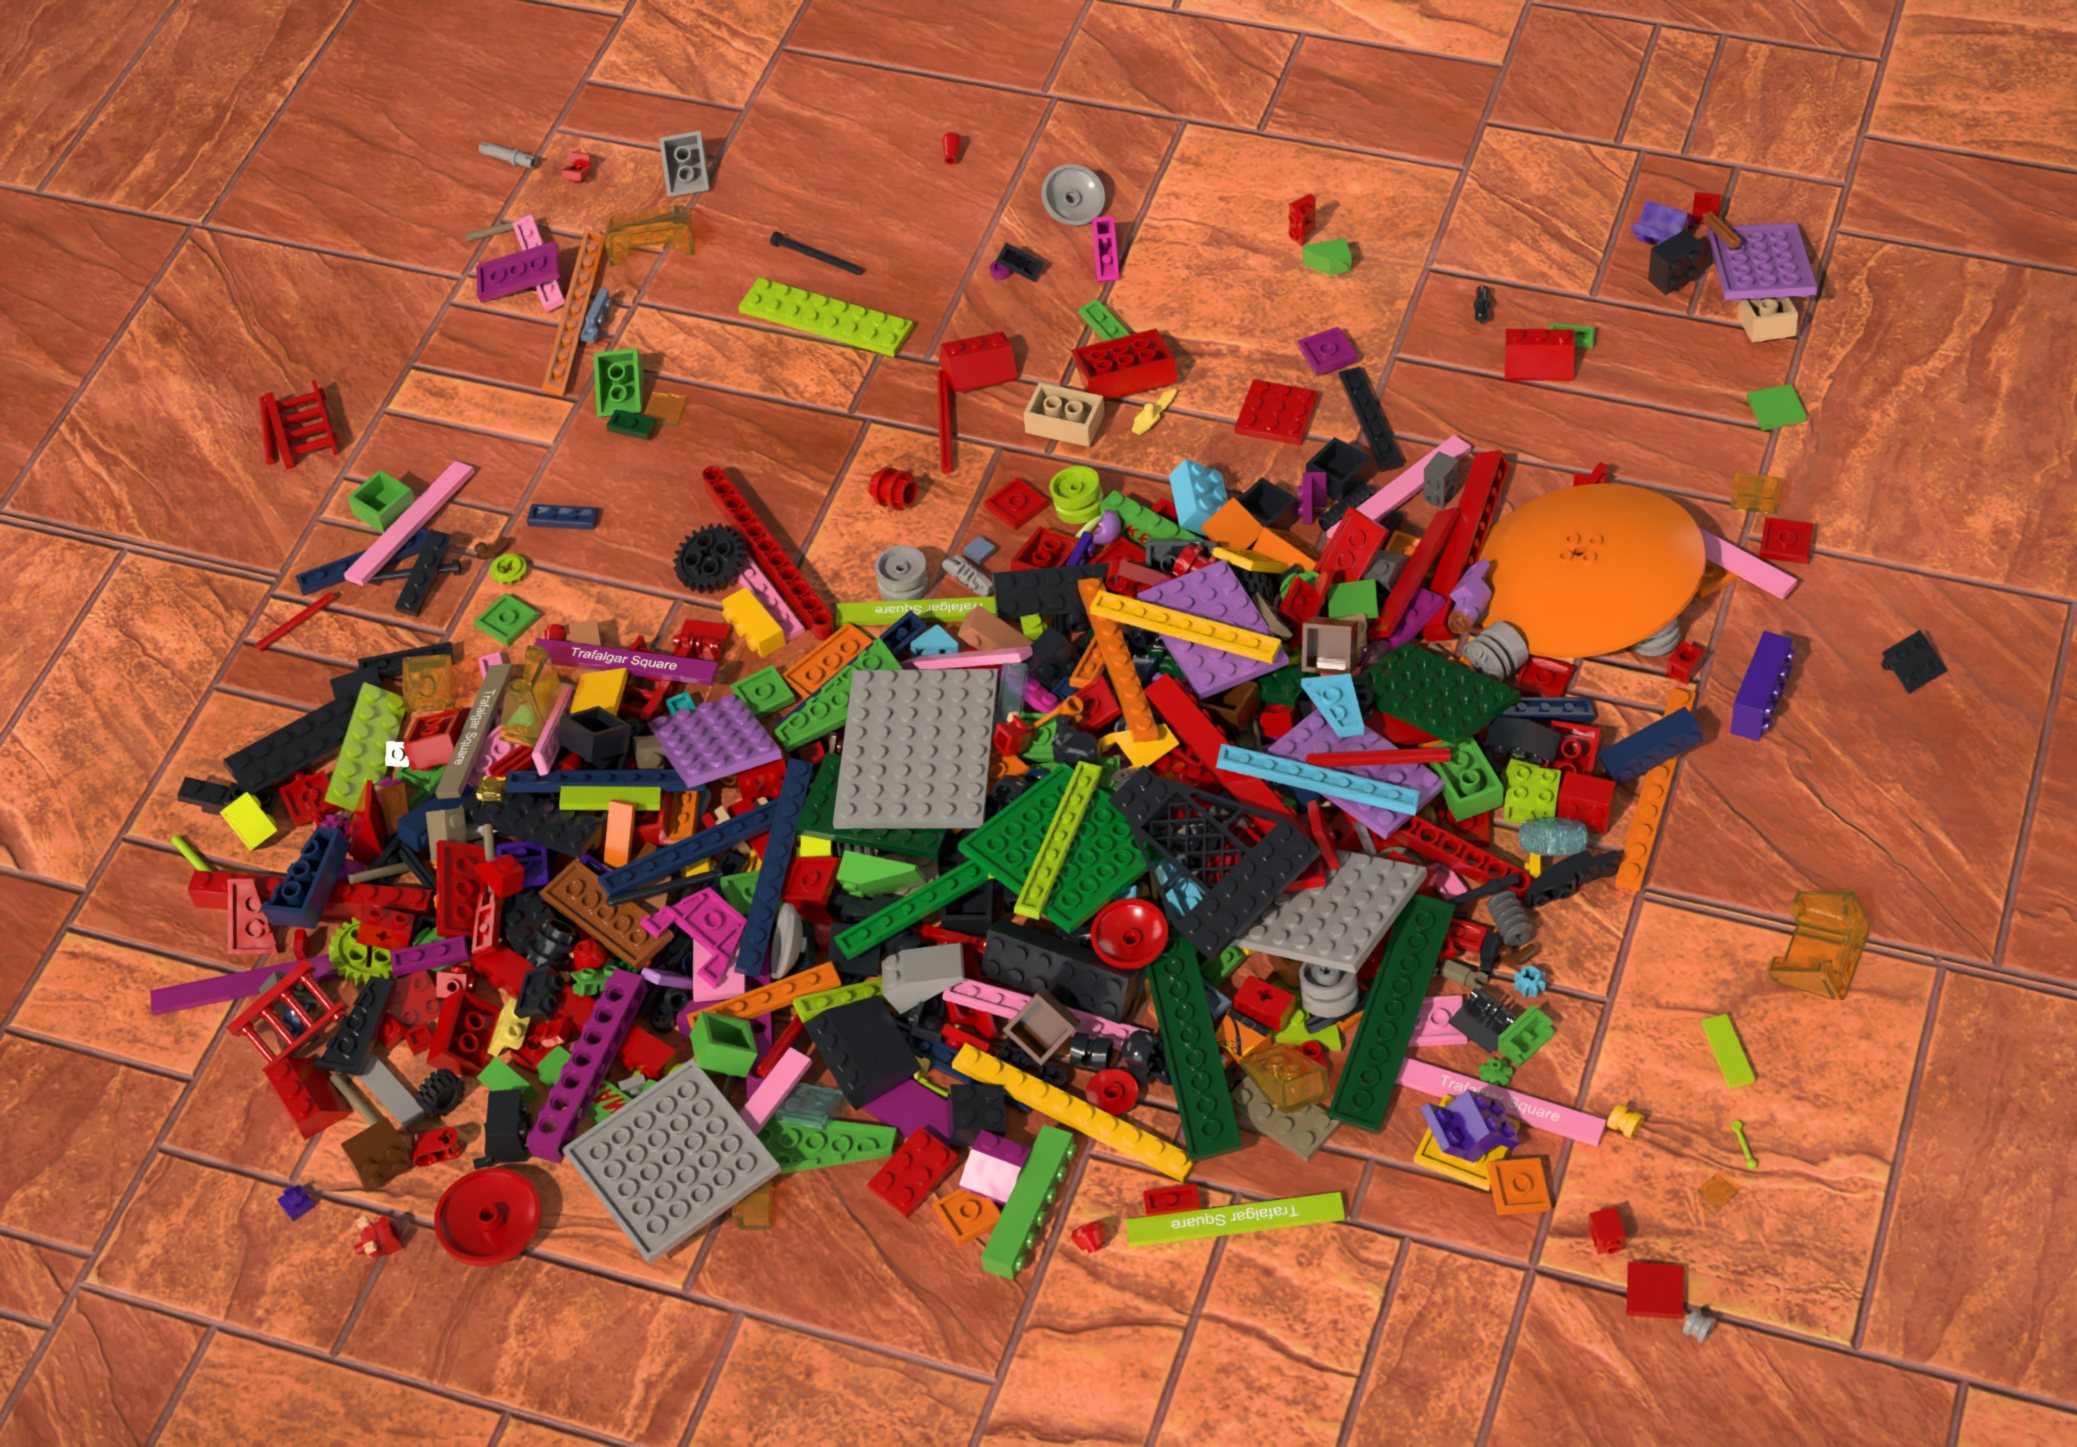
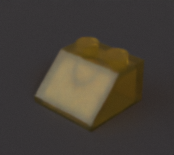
M451 654L403 657V697L406 713L454 709L458 693Z

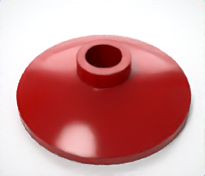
M1106 1069L1098 1072L1089 1080L1086 1086L1088 1104L1112 1116L1122 1114L1131 1109L1138 1098V1085L1135 1079L1129 1073L1119 1069ZM1111 1095L1117 1096L1115 1098H1109V1096Z

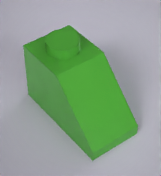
M1345 238L1302 246L1304 265L1330 276L1352 272L1351 253Z

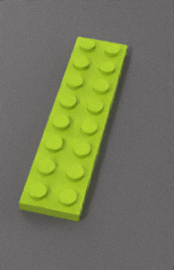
M760 277L738 306L740 313L891 357L896 356L914 328L913 321Z

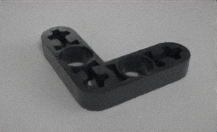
M1007 1036L997 1059L1008 1064L1011 1055H1013V1065H1009L1023 1072L1032 1067L1037 1068L1039 1073L1033 1077L1062 1091L1067 1088L1068 1077L1067 1072L1063 1068L1047 1062L1040 1065L1033 1058L1028 1057V1053L1024 1049L1013 1047L1012 1042L1014 1040ZM1057 1077H1060V1080H1057L1055 1083H1052V1080H1055Z

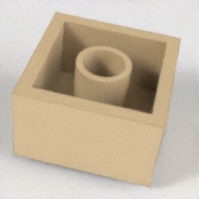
M1788 296L1781 299L1767 297L1760 300L1752 298L1739 300L1738 319L1751 342H1763L1765 340L1796 336L1798 312Z

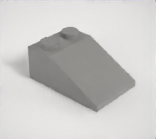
M701 131L659 138L667 197L673 198L710 191L707 154Z
M961 943L902 950L882 961L883 996L900 1014L917 1006L919 1002H924L965 980L963 946Z

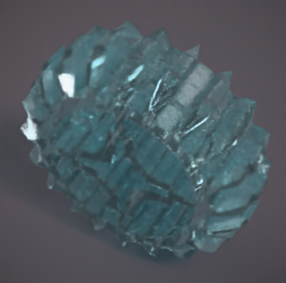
M1543 816L1542 818L1528 819L1521 823L1518 840H1520L1521 849L1528 853L1563 857L1564 855L1578 854L1585 850L1588 833L1585 824L1578 820Z

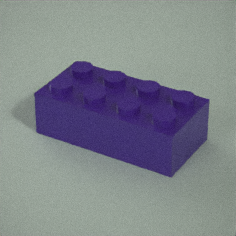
M1763 631L1734 702L1731 734L1759 742L1762 733L1768 732L1771 719L1768 718L1770 715L1775 714L1778 705L1776 699L1778 696L1782 697L1785 688L1784 680L1785 678L1789 679L1793 667L1791 663L1795 653V649H1791L1793 638Z

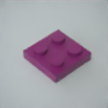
M1339 327L1298 340V348L1316 376L1357 362V354Z

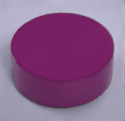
M996 260L990 265V274L996 280L1007 279L1012 274V270L997 263Z

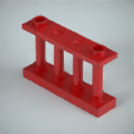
M316 379L312 380L314 392L280 401V399L275 400L273 392L264 394L286 470L295 468L293 458H296V455L331 445L334 456L338 455L336 446L340 445L337 433H332L323 404V400H327L323 387L318 388ZM317 400L319 405L318 407L288 416L280 415L285 409ZM322 415L323 422L292 431L284 430L289 424ZM324 430L327 433V437L294 447L293 444H288L293 439Z
M640 634L629 647L630 651L667 655L647 649L644 636ZM682 646L677 655H674L675 657L692 659L690 648ZM628 675L623 693L649 700V702L642 709L620 703L618 712L650 723L655 718L664 715L668 708L665 700L675 696L682 682L638 676L659 682L656 690L650 691L627 684L632 675Z
M304 959L226 1027L234 1036H246L269 1064L262 1069L263 1072L285 1058H292L329 1024L340 1021L346 1015L345 1010L349 1008L348 1004L342 1001L335 1005L317 984L312 974L317 968L309 960ZM299 984H305L328 1011L317 1022L293 995V990ZM280 1001L286 1002L308 1028L297 1039L274 1013L275 1009L273 1007ZM260 1018L266 1019L288 1045L278 1056L274 1054L254 1030V1024Z

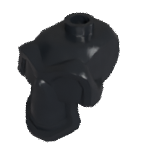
M1059 714L1056 717L1055 736L1051 743L1054 762L1058 764L1065 763L1073 769L1076 768L1079 761L1098 765L1102 754L1099 740L1093 734L1076 730L1069 725L1067 715Z
M1004 775L994 785L992 793L987 796L984 823L1030 789L1029 783L1017 775Z
M1144 1030L1132 1032L1124 1040L1122 1052L1127 1066L1132 1070L1133 1077L1144 1085H1148L1153 1077L1159 1079L1165 1085H1172L1162 1038H1157L1155 1035Z

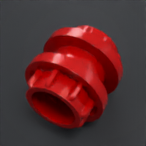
M884 467L880 471L875 472L871 477L869 493L877 505L882 507L889 506L893 510L901 511L915 502L918 495V484L910 472L898 471L892 467Z
M1191 545L1186 546L1172 568L1173 574L1177 578L1216 563L1219 561V558L1213 555L1209 559L1202 555L1204 548L1199 545L1196 548Z

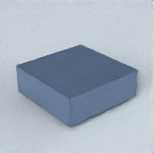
M977 536L963 548V555L978 565H982L996 552V547L980 536Z

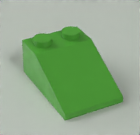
M633 348L593 353L597 417H611L615 409L634 414L642 413L644 369L643 356L639 350Z
M1473 736L1458 746L1444 742L1430 747H1448L1450 749L1451 757L1449 762L1429 764L1433 773L1445 781V787L1441 793L1457 822L1503 805L1504 787Z
M847 850L844 851L836 878L842 884L843 889L847 890L849 895L855 898H864V896L873 898L875 894L886 895L925 885L928 881L916 865Z

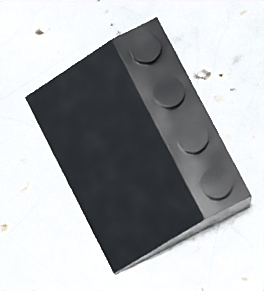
M879 995L826 1009L803 1023L842 1093L855 1111L922 1069Z

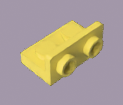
M510 997L501 1010L487 1052L496 1057L502 1048L507 1049L510 1047L519 1050L522 1046L531 1016L519 1019L513 1014L517 1003L516 999Z

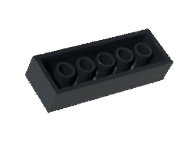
M1000 918L988 929L980 974L1034 994L1043 986L1064 1005L1121 1024L1132 1013L1140 968L1120 969L1110 966L1101 960L1093 950Z

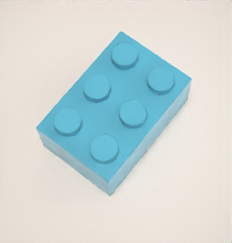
M1185 459L1169 475L1179 526L1209 538L1200 527L1228 502L1223 476L1217 470Z

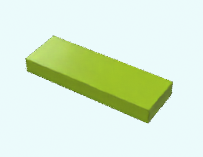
M1723 1014L1701 1020V1026L1728 1089L1753 1084L1755 1077L1728 1015Z

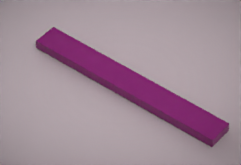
M329 954L306 959L311 961L317 968L312 973L314 980L322 982L346 977V974L338 976V969L332 968ZM303 960L150 990L151 1012L155 1016L260 994L259 988L274 971L288 974Z

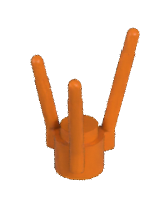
M1075 695L1069 696L1056 709L1028 728L1035 729L1057 714L1067 715L1068 720H1072L1071 726L1076 728L1078 722L1082 719L1080 712L1083 710V703Z

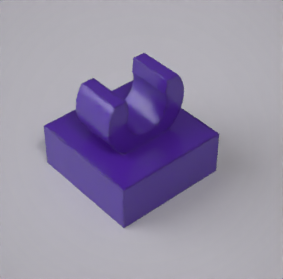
M291 1185L283 1191L284 1195L277 1199L279 1205L292 1222L315 1207L313 1201L300 1185L294 1188Z

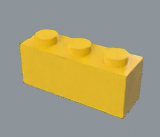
M746 587L722 600L724 607L722 614L728 623L732 622L735 631L739 637L746 639L752 652L756 651L763 658L786 645L783 629Z

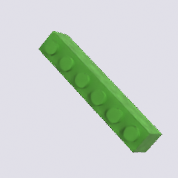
M1043 1124L981 1256L984 1271L1014 1280L1017 1272L1023 1270L1026 1261L1025 1254L1028 1248H1033L1036 1240V1230L1038 1226H1043L1048 1204H1053L1057 1193L1056 1187L1059 1182H1063L1066 1176V1165L1069 1160L1072 1161L1075 1157L1077 1145H1074L1073 1133Z

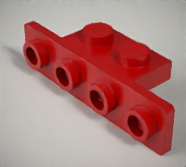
M1332 568L1319 574L1313 587L1299 576L1292 579L1277 613L1278 616L1295 628L1288 647L1291 649L1302 645L1303 623L1309 618L1318 617V611L1326 600V592L1333 584L1332 578L1335 570Z
M968 951L963 956L965 978L982 983L974 952ZM946 1001L952 1024L974 1027L977 1038L986 1043H989L996 1035V1026L991 1013Z

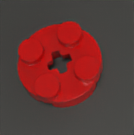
M540 1022L541 1025L529 1023L521 1048L519 1050L510 1048L512 1059L520 1068L530 1070L532 1073H539L537 1065L557 1046L546 1048L541 1044L539 1049L532 1050L531 1048L532 1044H540L547 1023Z

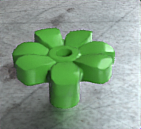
M1488 1058L1487 1065H1480L1478 1071L1481 1074L1480 1081L1490 1082L1489 1084L1498 1086L1499 1083L1502 1086L1509 1084L1508 1078L1513 1075L1512 1068L1507 1067L1505 1060L1501 1059L1498 1061L1494 1058Z

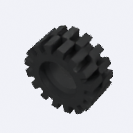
M440 1068L437 1069V1073L434 1071L430 1073L431 1077L429 1079L426 1077L423 1080L425 1081L424 1085L420 1084L418 1087L421 1091L416 1092L417 1098L415 1100L417 1104L432 1118H441V1115H448V1111L452 1112L454 1110L453 1106L460 1104L459 1098L464 1097L462 1092L466 1091L465 1083L447 1068L443 1070Z

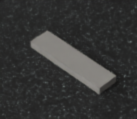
M371 1052L362 1077H357L399 1124L408 1131L428 1117L427 1112L417 1104L413 1096Z

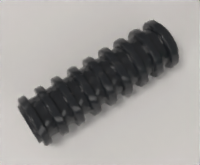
M1361 483L1359 487H1356L1354 491H1351L1349 495H1346L1318 518L1321 529L1327 533V530L1342 520L1349 506L1356 509L1375 495L1373 489L1369 485Z

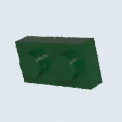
M615 409L606 426L609 432L649 440L657 426V421L655 418Z

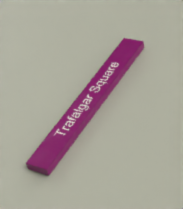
M541 638L536 639L530 654L532 662L598 671L626 668L628 675L713 686L719 669L718 662Z

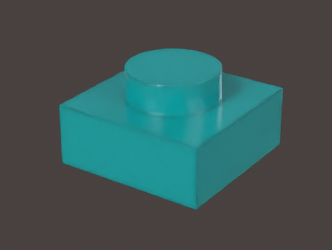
M688 691L665 700L671 715L676 714L677 711L682 709H696Z

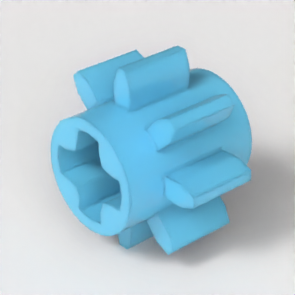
M1524 965L1521 973H1514V990H1520L1524 998L1533 996L1536 998L1539 990L1545 991V972L1540 973L1537 966L1526 967Z

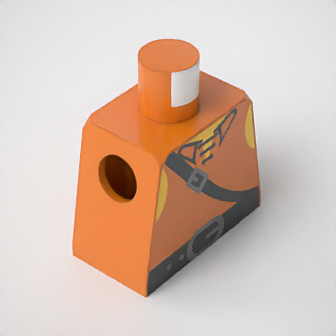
M1233 1009L1228 1011L1215 1033L1224 1071L1232 1064L1236 1066L1237 1070L1245 1071L1272 1047L1270 1031Z

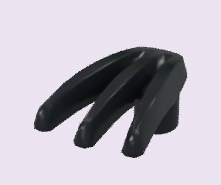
M486 1138L485 1157L473 1159L475 1170L485 1167L490 1168L494 1164Z

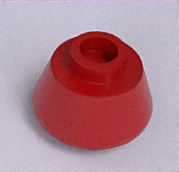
M590 939L580 941L573 950L574 965L578 971L583 968L599 969L604 964L607 956L605 947Z
M1095 1220L1084 1224L1072 1231L1071 1240L1082 1251L1087 1249L1088 1254L1103 1248L1102 1242L1106 1241L1105 1223L1101 1220Z

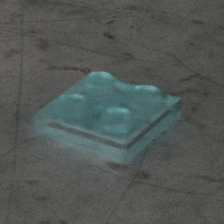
M797 1083L777 1109L776 1120L826 1130L843 1103L844 1094L842 1091L832 1088Z

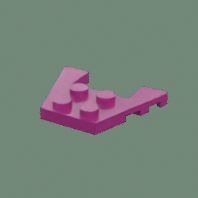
M708 887L682 899L681 902L671 907H664L658 913L643 917L640 925L656 939L674 922L713 955L699 969L697 975L715 989L747 919Z

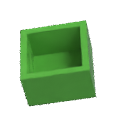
M380 469L347 497L353 515L381 533H384L415 502L411 488Z
M701 1011L690 1033L697 1067L706 1071L712 1070L726 1073L730 1076L736 1075L746 1078L758 1054L750 1022Z

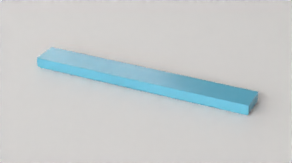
M1221 744L1216 768L1414 816L1420 791L1226 744Z

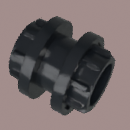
M547 919L543 924L536 926L534 935L538 940H530L526 946L527 959L534 968L550 965L555 971H558L559 969L566 968L569 962V958L565 953H572L576 947V933L572 927L562 921Z

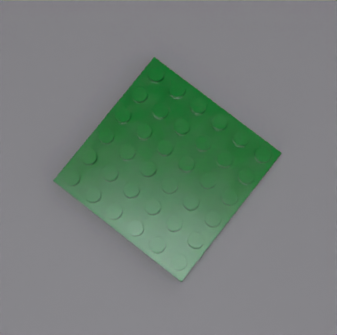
M1062 763L958 843V850L1019 896L1075 770ZM1096 787L1042 911V914L1069 934L1149 871L1126 818L1110 805L1108 800L1111 796L1099 787ZM1155 829V837H1166ZM1143 842L1154 867L1163 858L1147 843ZM1159 843L1167 850V843ZM1172 843V851H1173V849L1175 848V843Z

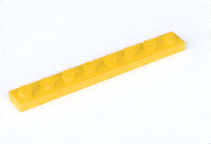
M1101 590L1098 591L1090 606V614L1270 664H1273L1281 648V640Z

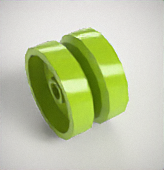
M1072 466L1063 469L1053 477L1049 489L1057 515L1063 522L1083 524L1101 514L1100 503L1105 498L1096 471L1086 466Z

